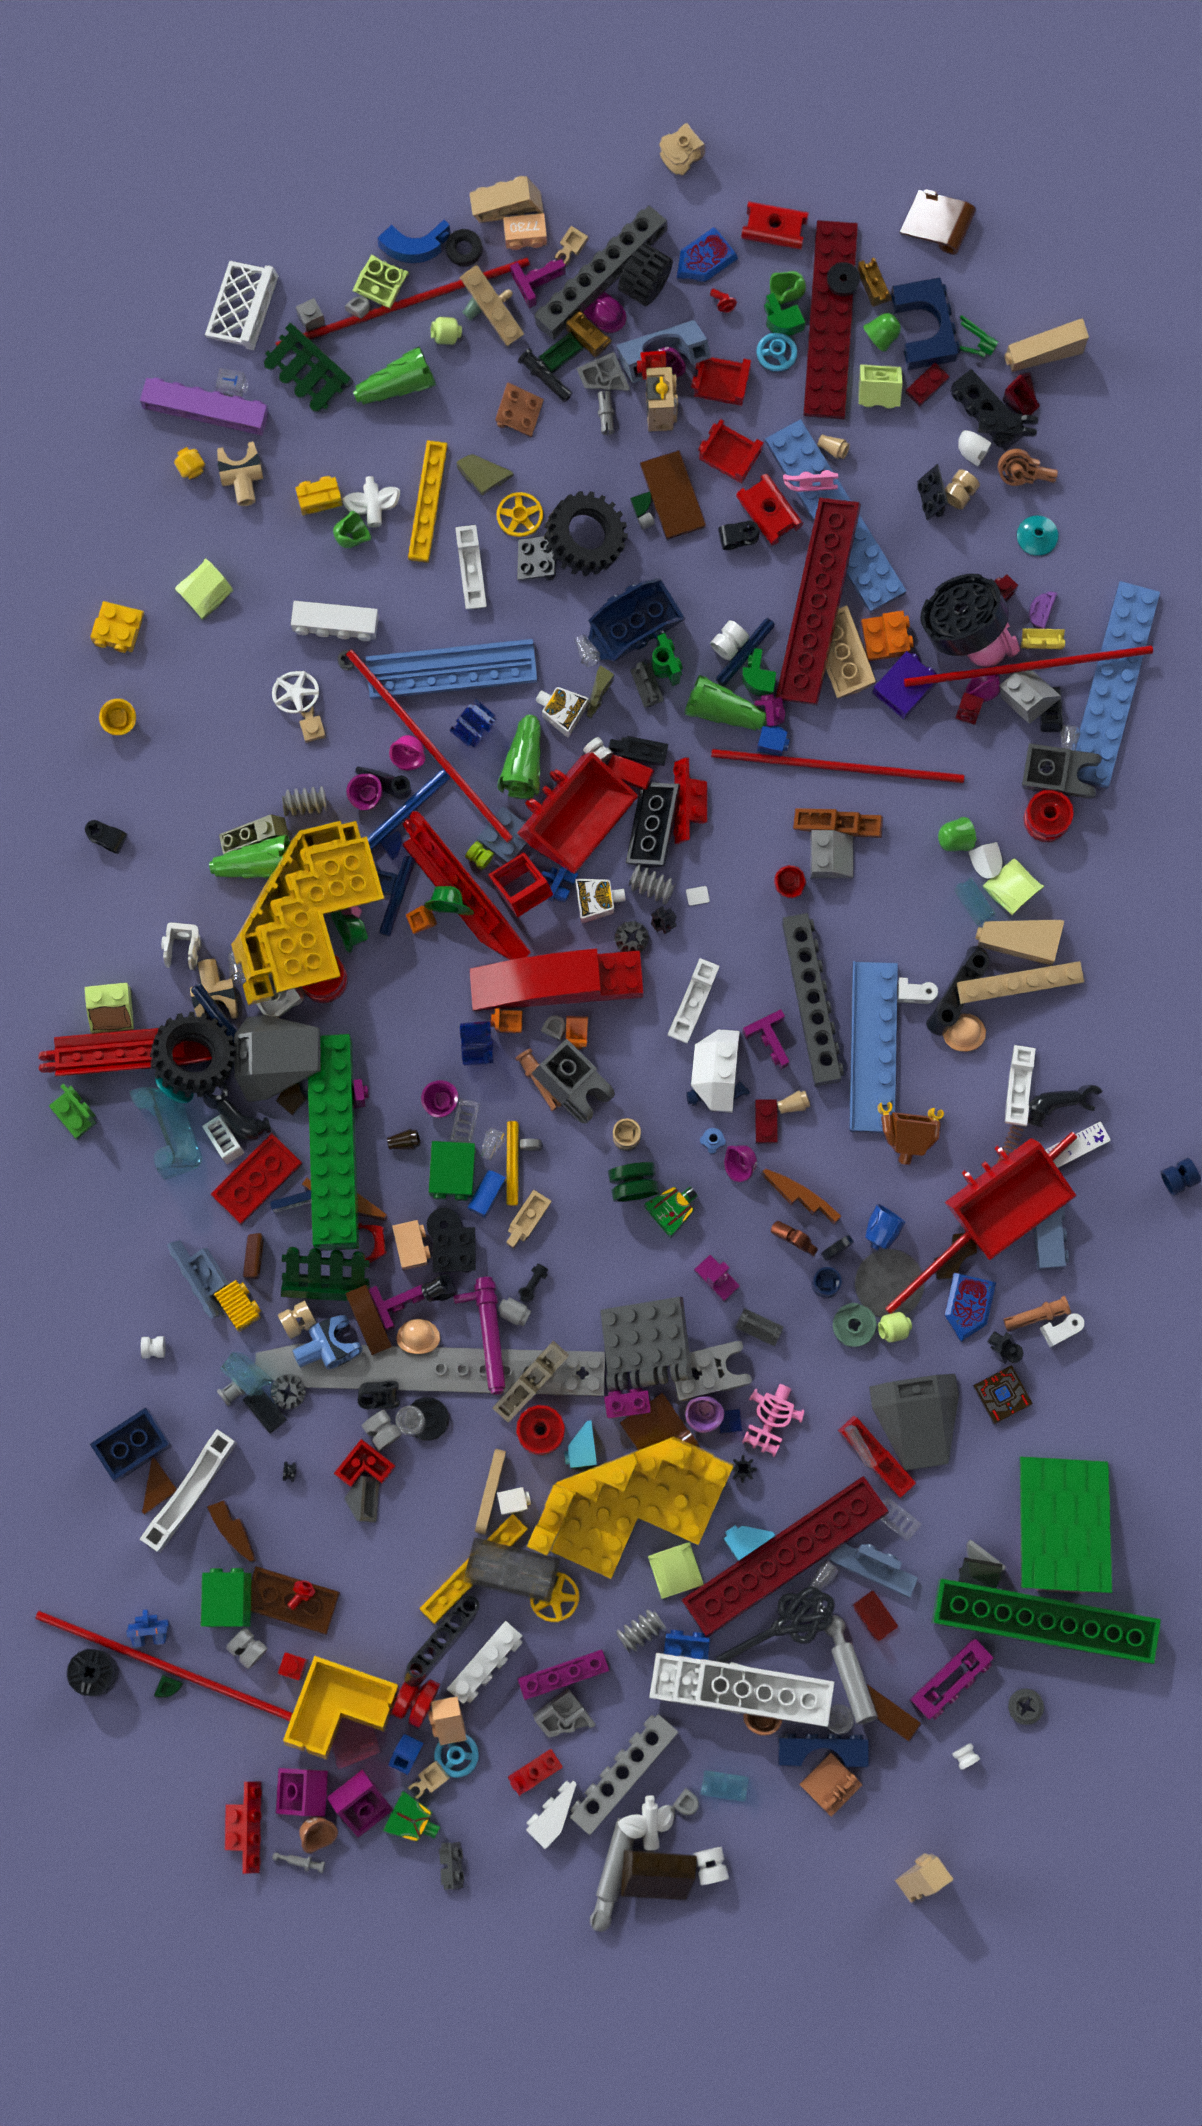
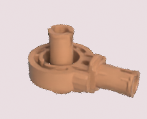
M1011 449L1005 452L998 461V472L1001 479L1011 486H1019L1025 483L1033 484L1037 479L1054 483L1056 481L1054 477L1057 478L1058 474L1056 469L1039 466L1040 460L1031 458L1029 453L1022 449Z

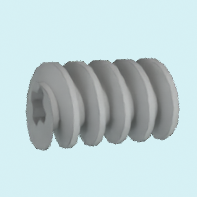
M320 786L319 793L312 787L309 794L306 788H303L302 794H299L298 790L295 789L294 794L291 795L287 789L285 796L282 795L285 817L288 816L289 810L293 816H296L298 809L301 815L305 814L306 809L309 814H313L314 808H316L318 813H321L324 807L327 812L326 795L322 786Z
M638 864L628 886L632 884V891L639 887V894L641 895L647 890L648 898L655 894V901H659L663 897V904L666 905L676 883L671 885L672 878L664 882L663 874L657 879L656 871L648 875L647 867L641 872V865Z
M647 1609L645 1611L647 1618L640 1614L638 1616L640 1623L631 1620L632 1628L625 1624L623 1626L625 1633L620 1630L616 1631L617 1636L628 1652L629 1648L635 1652L637 1651L636 1643L643 1647L645 1645L643 1638L652 1641L651 1633L659 1636L658 1628L663 1631L667 1630L655 1610L652 1613Z

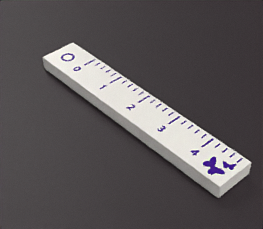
M1101 1121L1075 1134L1077 1139L1053 1161L1057 1168L1111 1141ZM1059 1143L1047 1148L1046 1152L1052 1151Z

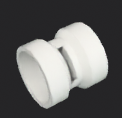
M600 737L590 741L583 749L585 754L593 752L604 763L613 754L609 748H605Z
M157 1336L155 1339H150L149 1337L141 1338L142 1359H149L151 1356L165 1358L164 1336Z

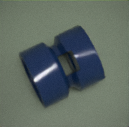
M1190 1158L1181 1160L1176 1164V1167L1170 1166L1160 1172L1161 1178L1172 1196L1185 1191L1186 1186L1191 1188L1201 1183L1200 1174Z
M831 1267L819 1269L812 1280L814 1293L821 1298L835 1296L842 1283L839 1272Z

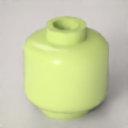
M438 317L431 324V338L437 344L454 345L457 339L461 338L462 327L458 325L455 318Z
M902 1312L884 1315L878 1323V1332L881 1338L887 1342L906 1339L912 1329L911 1320Z

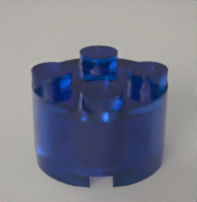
M475 699L474 703H471L456 720V728L452 726L449 731L466 746L475 748L482 740V733L484 731L489 732L496 724V715L479 700Z
M491 1021L460 1023L463 1065L494 1064Z

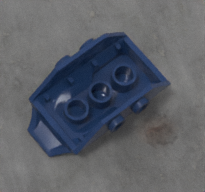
M661 578L648 580L637 585L632 584L625 589L624 593L619 596L615 594L607 600V603L588 620L590 623V633L587 642L599 661L608 659L614 662L635 649L640 650L644 648L648 641L653 638L657 639V636L661 634H666V631L686 619Z

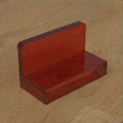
M870 1591L851 1605L877 1642L898 1627L874 1591Z

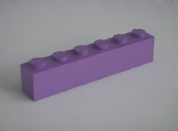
M156 377L153 379L146 378L140 398L143 409L262 436L269 414L267 405L258 400L251 402L240 396H225L218 391L211 393L200 387L189 388L179 382L167 383Z

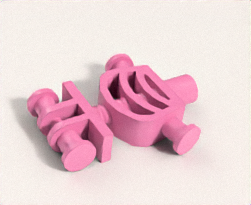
M779 1384L775 1396L769 1393L762 1396L757 1392V1389L754 1390L749 1400L753 1399L759 1404L756 1409V1415L765 1425L763 1429H760L750 1424L748 1429L758 1433L757 1437L752 1436L747 1431L742 1441L743 1444L745 1442L753 1445L752 1448L754 1449L758 1445L762 1447L761 1452L767 1451L773 1454L772 1457H775L780 1445L777 1444L775 1446L770 1444L769 1441L771 1439L781 1443L782 1438L771 1434L772 1428L786 1427L790 1423L791 1418L797 1419L802 1423L804 1410H793L794 1404L787 1402L792 1390L791 1388ZM764 1402L772 1407L771 1411L764 1405ZM760 1408H762L763 1411H764L766 1414H768L767 1419H765V1418L761 1415V1410H760ZM779 1412H789V1414L779 1415ZM776 1419H787L782 1424H775ZM761 1435L767 1437L765 1443L759 1441Z

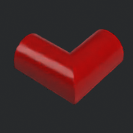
M360 1439L334 1474L350 1487L353 1486L364 1471H367L379 1482L384 1483L396 1466L364 1440Z

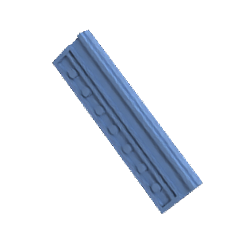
M533 639L366 656L367 667L393 697L537 682ZM368 681L370 700L383 699Z
M855 961L852 963L849 1131L883 1133L881 1121L883 1114H880L877 1109L881 1102L882 1108L885 1111L888 1110L887 1103L890 1102L893 1107L889 1115L895 1112L898 963Z

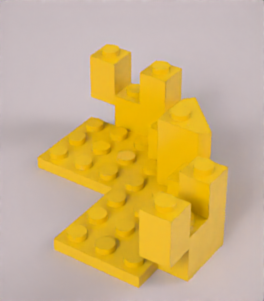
M337 821L300 830L290 841V845L259 894L236 939L231 943L236 964L242 965L246 982L242 986L248 1006L269 1001L274 996L268 976L270 973L272 974L277 993L340 977L323 915L384 899L367 836L361 838L357 821L345 824Z
M673 1436L562 1479L553 1485L543 1513L534 1528L527 1547L544 1555H548L551 1550L552 1553L611 1579L638 1518L699 1545L734 1464Z

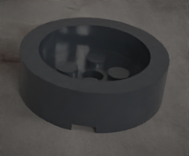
M964 574L945 581L934 589L936 593L929 600L926 599L921 610V624L932 645L939 652L951 656L969 655L990 645L1003 632L1009 617L1007 602L998 585L991 578H984L981 574ZM966 607L962 610V613L959 612L960 608Z

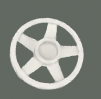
M294 671L277 678L272 689V698L275 705L287 713H301L308 710L315 704L319 696L317 681L305 671ZM299 676L293 685L285 681L289 677ZM305 678L312 681L315 689L303 688ZM281 685L287 693L277 699L276 691L278 686ZM315 695L313 701L303 708L302 699L304 696ZM291 700L295 703L297 710L286 709L281 704Z

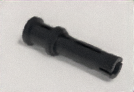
M531 348L527 349L519 357L518 363L523 364L532 376H537L562 402H566L573 392L545 367V362L543 360L540 361L532 353L533 350Z

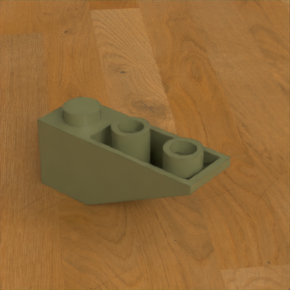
M270 814L221 833L219 837L223 854L241 849L243 846L257 844L262 840L280 835H288L289 837L285 817Z

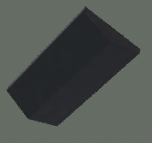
M649 782L646 790L640 788L626 857L627 864L636 866L640 864L642 867L647 868L665 866L680 784Z

